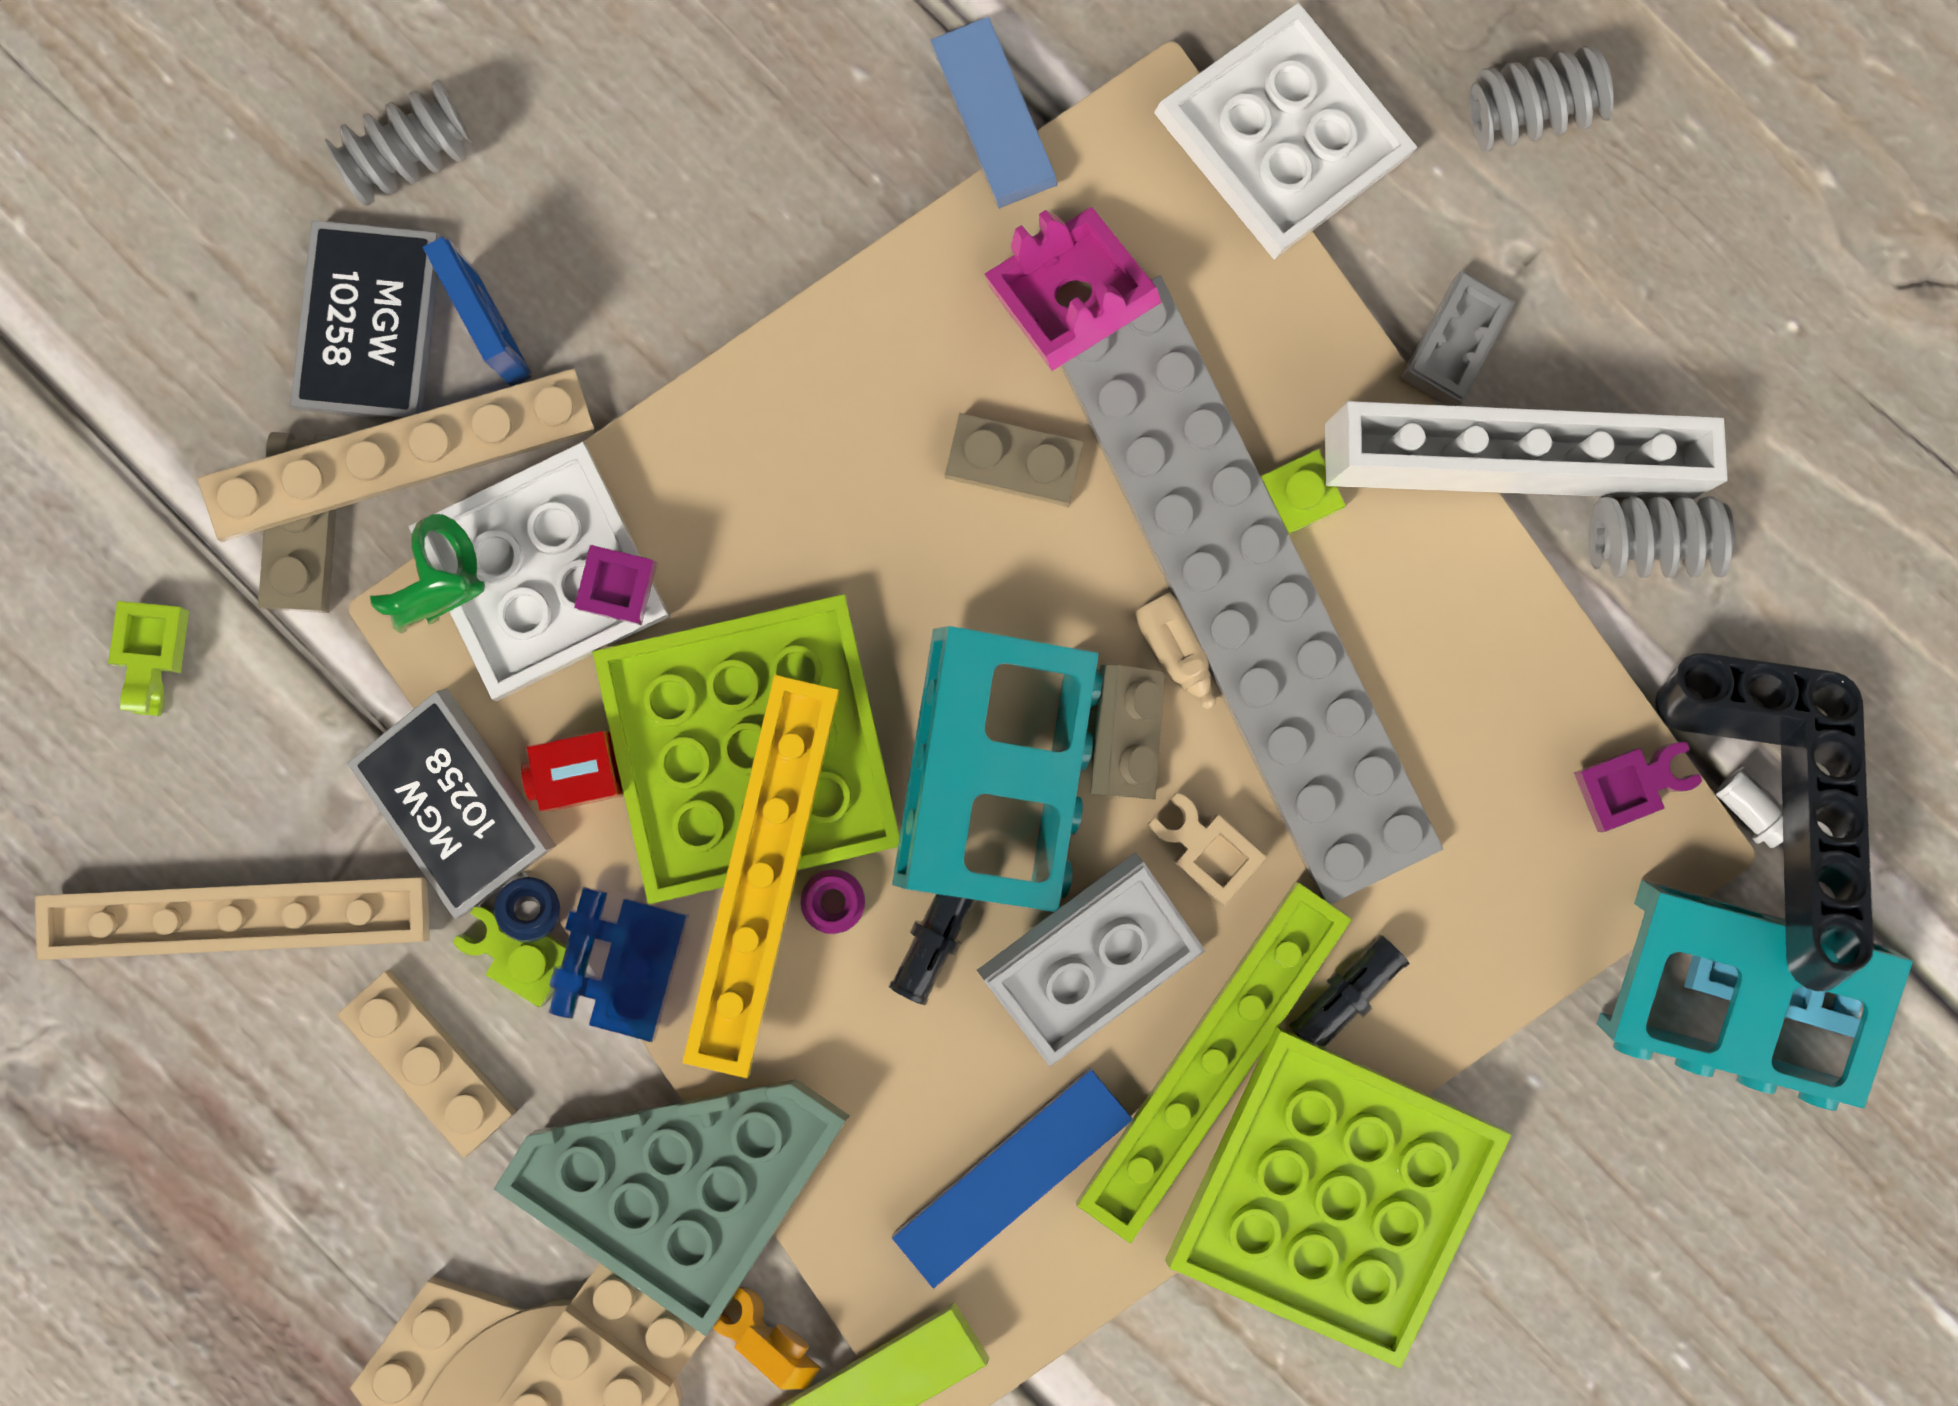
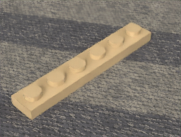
M570 369L201 476L197 480L216 538L220 542H225L594 433V427L575 369Z
M426 877L35 896L36 960L430 941L428 880Z

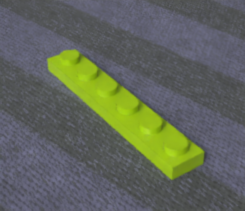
M1294 882L1141 1105L1133 1120L1128 1124L1076 1200L1078 1208L1131 1244L1268 1044L1275 1026L1279 1027L1352 921L1351 918L1299 882Z

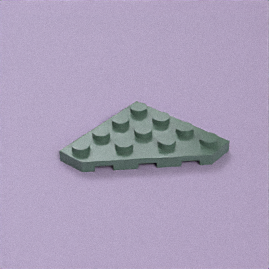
M797 1079L535 1130L525 1138L494 1187V1190L694 1329L707 1336L850 1115Z

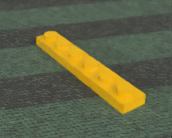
M774 675L682 1061L684 1064L744 1078L750 1075L840 691L837 689Z

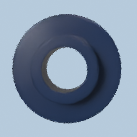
M523 877L508 883L499 892L494 906L495 918L500 929L508 937L520 942H533L547 936L557 925L561 911L559 898L555 890L547 882L534 877ZM533 901L539 904L540 912L533 920L523 921L516 916L517 909L522 903Z

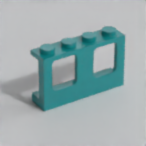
M953 626L933 629L892 885L906 890L1054 912L1059 909L1060 899L1067 897L1072 883L1073 868L1071 861L1067 860L1070 835H1074L1078 831L1082 819L1083 804L1081 797L1077 796L1080 770L1084 771L1087 768L1092 754L1093 740L1091 733L1087 732L1090 707L1096 706L1102 690L1103 678L1100 674V669H1096L1099 653ZM1003 663L1064 674L1052 751L995 742L987 737L985 733L986 716L993 673L998 665ZM990 794L1043 803L1031 881L975 873L966 868L964 855L972 805L977 796Z
M1641 880L1634 904L1645 913L1613 1015L1600 1012L1597 1020V1025L1614 1041L1613 1048L1623 1054L1642 1060H1651L1653 1052L1676 1058L1674 1063L1676 1066L1705 1077H1713L1715 1069L1737 1074L1736 1081L1738 1083L1768 1094H1775L1777 1086L1799 1091V1099L1826 1110L1837 1111L1839 1103L1865 1109L1913 961L1887 946L1874 943L1873 955L1868 964L1839 986L1826 991L1859 1000L1863 1005V1013L1841 1077L1772 1059L1791 997L1796 989L1803 987L1794 979L1788 969L1785 919ZM1821 944L1826 956L1838 963L1832 949L1825 944ZM1682 952L1734 966L1737 969L1738 978L1717 1043L1646 1025L1666 960L1671 954Z

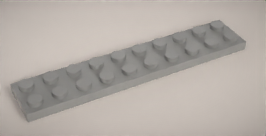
M1160 275L1151 279L1157 287L1161 303L1061 365V368L1171 593L1179 601L1203 651L1206 652L1209 661V671L1320 898L1332 904L1443 850V847L1181 314Z

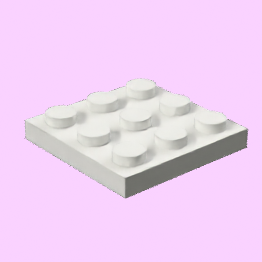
M1299 2L1163 99L1154 112L1274 260L1408 159L1418 148Z
M584 442L435 513L444 514L454 519L465 530L473 543L477 556V578L485 582V589L482 594L449 612L492 700L499 701L593 655L592 651L605 649L671 617L654 582L652 583L642 626L578 611L574 608L590 545L641 557L594 458ZM417 522L408 526L411 533L413 532ZM429 531L425 538V551L430 563L436 570L456 574L458 560L452 545L443 535L435 531Z

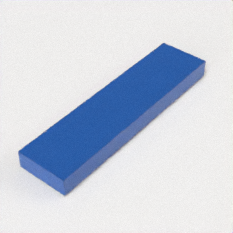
M1088 1068L892 1234L893 1241L934 1289L1133 1120L1132 1117L1095 1072Z

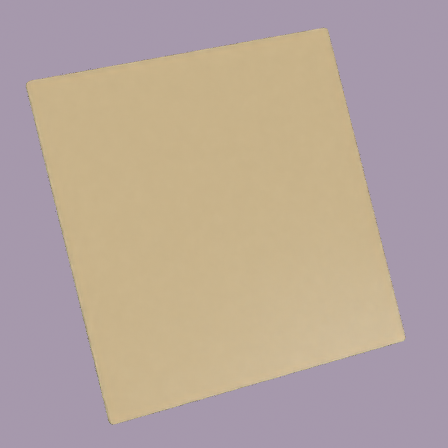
M1166 42L1037 130L1056 175L1057 186L998 209L984 172L980 169L583 441L588 446L641 557L657 562L653 582L671 616L607 648L845 594L899 832L901 831L931 637L934 628L953 626L1099 653L1096 669H1100V665H1124L1163 671L1138 626L1136 611L1157 598L1171 593L1061 366L1053 371L1050 370L992 292L984 275L1014 255L1011 244L1017 227L1023 225L1031 236L1038 234L1040 231L1039 214L1044 210L1059 216L1066 223L1088 208L1093 207L1150 279L1162 276L1260 477L1319 449L1326 463L1325 423L1347 401L1436 405V403L1429 395L1400 379L1407 366L1406 361L1314 232H1310L1274 260L1154 114L1163 99L1199 74L1197 68L1178 43ZM1069 281L1058 290L1056 301L1066 308H1069L1070 301L1076 297L1085 303L1092 294V286L1088 282ZM959 413L1084 441L1069 507L945 479L946 467ZM1337 486L1346 507L1289 536L1434 828L1443 850L1330 904L1351 918L1352 921L1279 1027L1297 1035L1289 1027V1024L1292 1021L1295 1022L1329 987L1326 980L1334 972L1341 975L1375 941V938L1381 934L1407 958L1410 964L1403 968L1369 1002L1373 1009L1364 1018L1357 1014L1325 1048L1426 1094H1430L1633 950L1645 913L1634 904L1641 880L1708 897L1748 869L1755 862L1756 853L1702 776L1701 784L1689 791L1670 792L1663 789L1659 790L1658 792L1665 809L1607 832H1597L1574 772L1641 748L1646 763H1650L1652 755L1658 748L1666 744L1678 742L1500 493ZM414 558L350 602L349 614L412 707L415 709L436 691L448 688L556 844L555 848L524 871L529 877L547 882L555 890L561 908L559 922L681 1100L687 1101L797 1079L850 1115L780 1223L774 1236L858 1359L955 1302L990 1358L985 1367L918 1406H991L1178 1273L1169 1269L1165 1258L1260 1056L1131 1244L1076 1205V1200L1128 1125L934 1289L893 1241L892 1234L1088 1068L1095 1072L1133 1119L1294 882H1299L1319 896L1212 676L1210 677L1211 687L1209 693L1215 697L1216 703L1212 708L1205 709L1200 704V698L1184 691L1180 684L1173 682L1165 675L1156 799L1090 794L1097 704L1094 707H1090L1087 732L1092 735V754L1087 768L1084 771L1080 770L1077 796L1081 797L1083 804L1082 819L1078 831L1074 835H1070L1067 860L1071 861L1073 868L1072 883L1067 897L1061 898L1059 908H1061L1136 852L1203 946L1205 952L1059 1061L1049 1066L984 982L977 969L1053 914L1054 911L976 900L957 938L962 943L957 954H949L928 997L927 1004L921 1005L906 999L888 987L915 937L910 933L915 920L922 922L935 896L933 893L906 890L892 885L898 847L801 869L797 872L750 1075L744 1078L682 1063L724 887L648 905L624 796L556 811H539L537 800L529 801L526 796L521 776V764L529 762L526 747L600 731L610 732L593 655L499 701L491 699L450 612L440 616L439 621L428 625L427 620L424 619L408 625L406 632L398 633L393 629L390 615H382L371 605V595L392 594L419 581ZM1003 663L998 665L993 673L986 716L985 733L987 737L995 742L1052 751L1064 674ZM1686 753L1676 755L1670 762L1671 773L1678 779L1692 774H1700ZM1174 793L1182 794L1194 803L1198 812V822L1204 827L1215 815H1220L1267 857L1225 906L1220 905L1173 863L1186 848L1179 842L1160 840L1148 827V823L1152 818L1157 819L1169 830L1177 829L1182 824L1183 813L1170 800ZM990 794L977 796L972 805L964 855L966 868L975 873L1031 881L1043 803ZM828 869L843 870L853 875L861 884L865 894V909L862 917L851 929L839 934H827L814 929L806 921L801 910L800 899L805 884L815 874ZM828 889L824 892L821 903L827 912L836 914L844 909L846 900L841 891Z

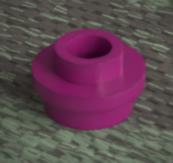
M838 869L824 870L815 874L805 884L800 899L801 910L806 921L814 929L827 934L843 933L855 926L863 915L865 909L864 890L859 881L850 873ZM828 889H837L844 894L846 903L841 912L832 914L823 908L821 899L824 892Z

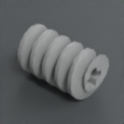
M1584 46L1580 47L1574 55L1569 51L1557 52L1550 58V61L1545 57L1531 58L1525 67L1518 62L1508 63L1501 70V73L1496 68L1482 69L1477 75L1476 81L1471 85L1469 97L1471 121L1481 150L1484 152L1492 150L1494 131H1500L1505 144L1511 147L1515 146L1518 142L1519 126L1524 125L1530 140L1537 141L1543 135V122L1547 119L1554 134L1558 136L1566 133L1568 115L1570 114L1573 115L1577 127L1581 130L1589 129L1592 125L1593 109L1597 108L1599 115L1605 121L1610 120L1613 111L1614 95L1609 66L1603 54L1596 47Z
M439 80L432 82L434 103L428 104L416 91L409 93L411 114L405 115L394 103L390 102L386 104L387 125L382 126L372 115L366 113L363 115L364 136L359 137L348 125L343 124L340 126L341 147L336 148L328 139H325L339 172L352 194L360 203L368 206L375 202L373 182L386 194L391 195L397 191L396 171L410 184L418 182L420 180L419 160L433 173L441 171L443 169L442 149L457 163L465 159L463 139L466 138L472 145L473 143L458 110Z
M1713 496L1701 498L1697 503L1689 497H1679L1674 499L1671 504L1664 497L1651 498L1646 504L1638 497H1628L1620 505L1612 497H1603L1593 507L1589 527L1591 564L1594 569H1599L1603 560H1609L1614 578H1621L1625 575L1629 560H1634L1636 571L1640 578L1650 576L1654 559H1659L1662 574L1665 578L1676 575L1680 559L1685 560L1686 570L1690 577L1701 576L1705 559H1710L1712 573L1715 577L1726 576L1730 568L1735 544L1733 516L1729 505L1722 504L1719 499Z

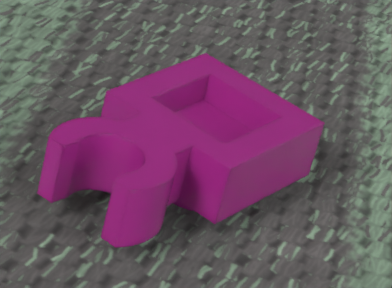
M1679 742L1663 745L1654 752L1650 763H1646L1641 748L1574 772L1597 832H1607L1665 809L1658 792L1659 790L1684 792L1700 785L1702 782L1700 774H1692L1678 779L1670 770V762L1673 757L1690 750L1688 744Z

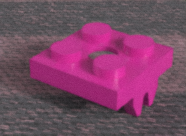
M1093 207L1088 208L1066 223L1059 216L1044 210L1039 214L1040 231L1038 234L1031 236L1023 225L1017 227L1011 244L1014 255L984 274L992 292L1051 371L1161 303L1155 284ZM1072 280L1088 282L1092 286V294L1085 303L1076 297L1070 301L1069 308H1066L1056 301L1057 292L1065 283Z

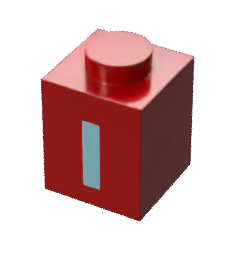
M600 731L526 747L529 762L521 764L523 787L529 801L537 800L539 811H556L624 796L610 732Z

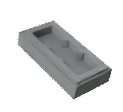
M1461 270L1453 278L1400 379L1446 406L1461 405L1515 301Z

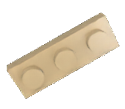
M392 970L384 971L336 1014L463 1159L470 1155L517 1112Z

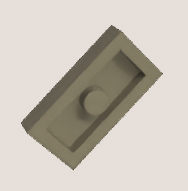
M959 413L946 467L945 479L1069 507L1084 441Z
M1100 665L1103 683L1100 698L1097 702L1090 794L1156 799L1165 671L1124 665Z

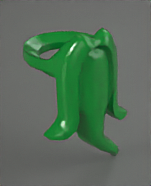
M444 514L426 516L417 522L411 534V548L416 562L419 581L392 594L370 596L373 608L382 615H390L393 629L398 633L406 632L408 625L424 619L427 620L428 625L439 621L440 616L467 603L484 592L485 582L477 578V556L473 543L465 530L454 519ZM429 531H435L443 535L452 545L458 560L456 574L436 570L430 563L425 551V538Z

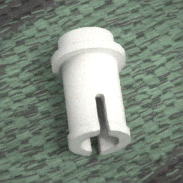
M1743 766L1732 773L1715 790L1714 794L1754 832L1752 840L1756 844L1764 841L1770 848H1774L1783 842L1782 804L1755 780Z

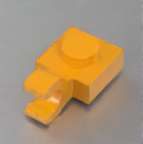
M739 1287L733 1298L737 1299L742 1306L741 1318L738 1322L734 1323L731 1318L722 1314L713 1327L714 1330L720 1335L734 1340L737 1343L734 1348L780 1390L807 1389L821 1369L816 1362L805 1354L809 1345L800 1335L785 1325L777 1324L776 1327H768L764 1322V1306L760 1296L750 1288Z

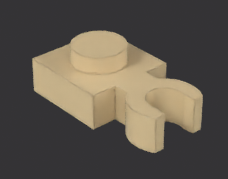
M1174 793L1170 800L1181 809L1183 813L1182 824L1177 829L1169 830L1157 819L1152 818L1148 823V827L1160 840L1179 842L1186 848L1173 863L1220 905L1225 906L1267 857L1220 815H1215L1204 827L1198 822V812L1194 803L1188 797Z

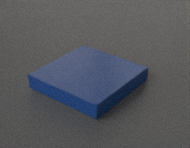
M442 236L423 246L427 257L484 362L511 387L532 378L530 376L532 371L477 270L448 238L445 239Z

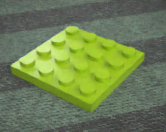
M845 594L592 651L648 905L724 887L774 675L840 691L798 870L898 847L899 827Z
M1275 1026L1165 1261L1169 1269L1401 1369L1512 1135L1500 1126Z

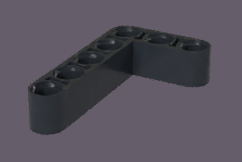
M1695 653L1686 657L1656 695V709L1665 723L1674 729L1684 732L1781 745L1786 960L1790 973L1803 987L1816 992L1829 991L1863 969L1871 960L1874 949L1864 710L1861 691L1854 681L1834 671L1708 653ZM1687 687L1693 688L1695 691H1697L1702 697V699L1690 693ZM1752 697H1755V698H1757L1759 701H1761L1762 704L1764 705V707H1762V706L1758 705L1756 702H1754V700L1752 699ZM1816 706L1821 708L1826 713V715L1818 711ZM1816 763H1819L1820 765L1825 767L1830 775H1827L1822 770H1820ZM1818 822H1821L1825 826H1827L1828 829L1831 831L1832 836L1825 833L1819 826ZM1819 882L1824 883L1832 890L1835 899L1823 891ZM1821 944H1825L1832 949L1838 963L1826 956Z

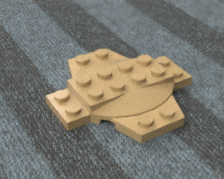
M600 1263L574 1299L551 1300L545 1305L528 1309L510 1305V1300L433 1276L420 1290L350 1389L362 1406H682L683 1394L678 1374L706 1336Z

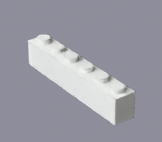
M1347 401L1325 423L1326 486L1625 498L1664 497L1665 499H1676L1679 497H1689L1695 499L1727 481L1724 418Z

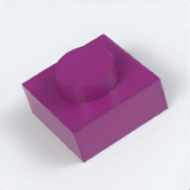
M590 545L574 608L578 611L642 626L657 562L652 559Z

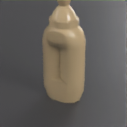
M1168 593L1136 611L1138 626L1159 665L1165 671V675L1173 682L1180 684L1184 691L1200 698V704L1203 708H1212L1216 703V699L1209 693L1211 687L1210 677L1212 676L1209 671V661L1177 598L1172 593Z

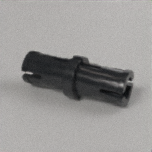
M935 894L922 922L915 920L910 930V933L915 937L894 979L888 986L892 991L915 1003L927 1004L928 997L949 954L956 955L962 944L957 938L976 900Z
M1379 934L1375 941L1341 975L1334 972L1326 980L1329 987L1295 1022L1292 1021L1289 1027L1304 1040L1325 1048L1357 1014L1364 1018L1373 1009L1369 1002L1410 963L1390 941Z

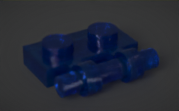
M583 886L577 910H570L565 930L570 931L562 964L561 966H554L549 986L555 989L548 1013L573 1019L579 996L595 1000L589 1026L653 1042L656 1039L690 914L625 898L622 902L618 921H612L601 917L608 892ZM595 939L611 943L602 978L586 973Z

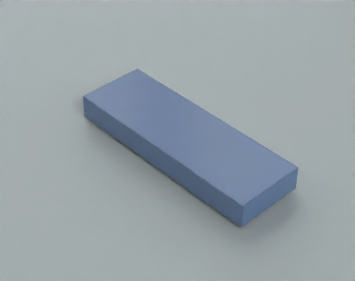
M989 16L931 39L933 51L998 209L1057 186L1056 175Z

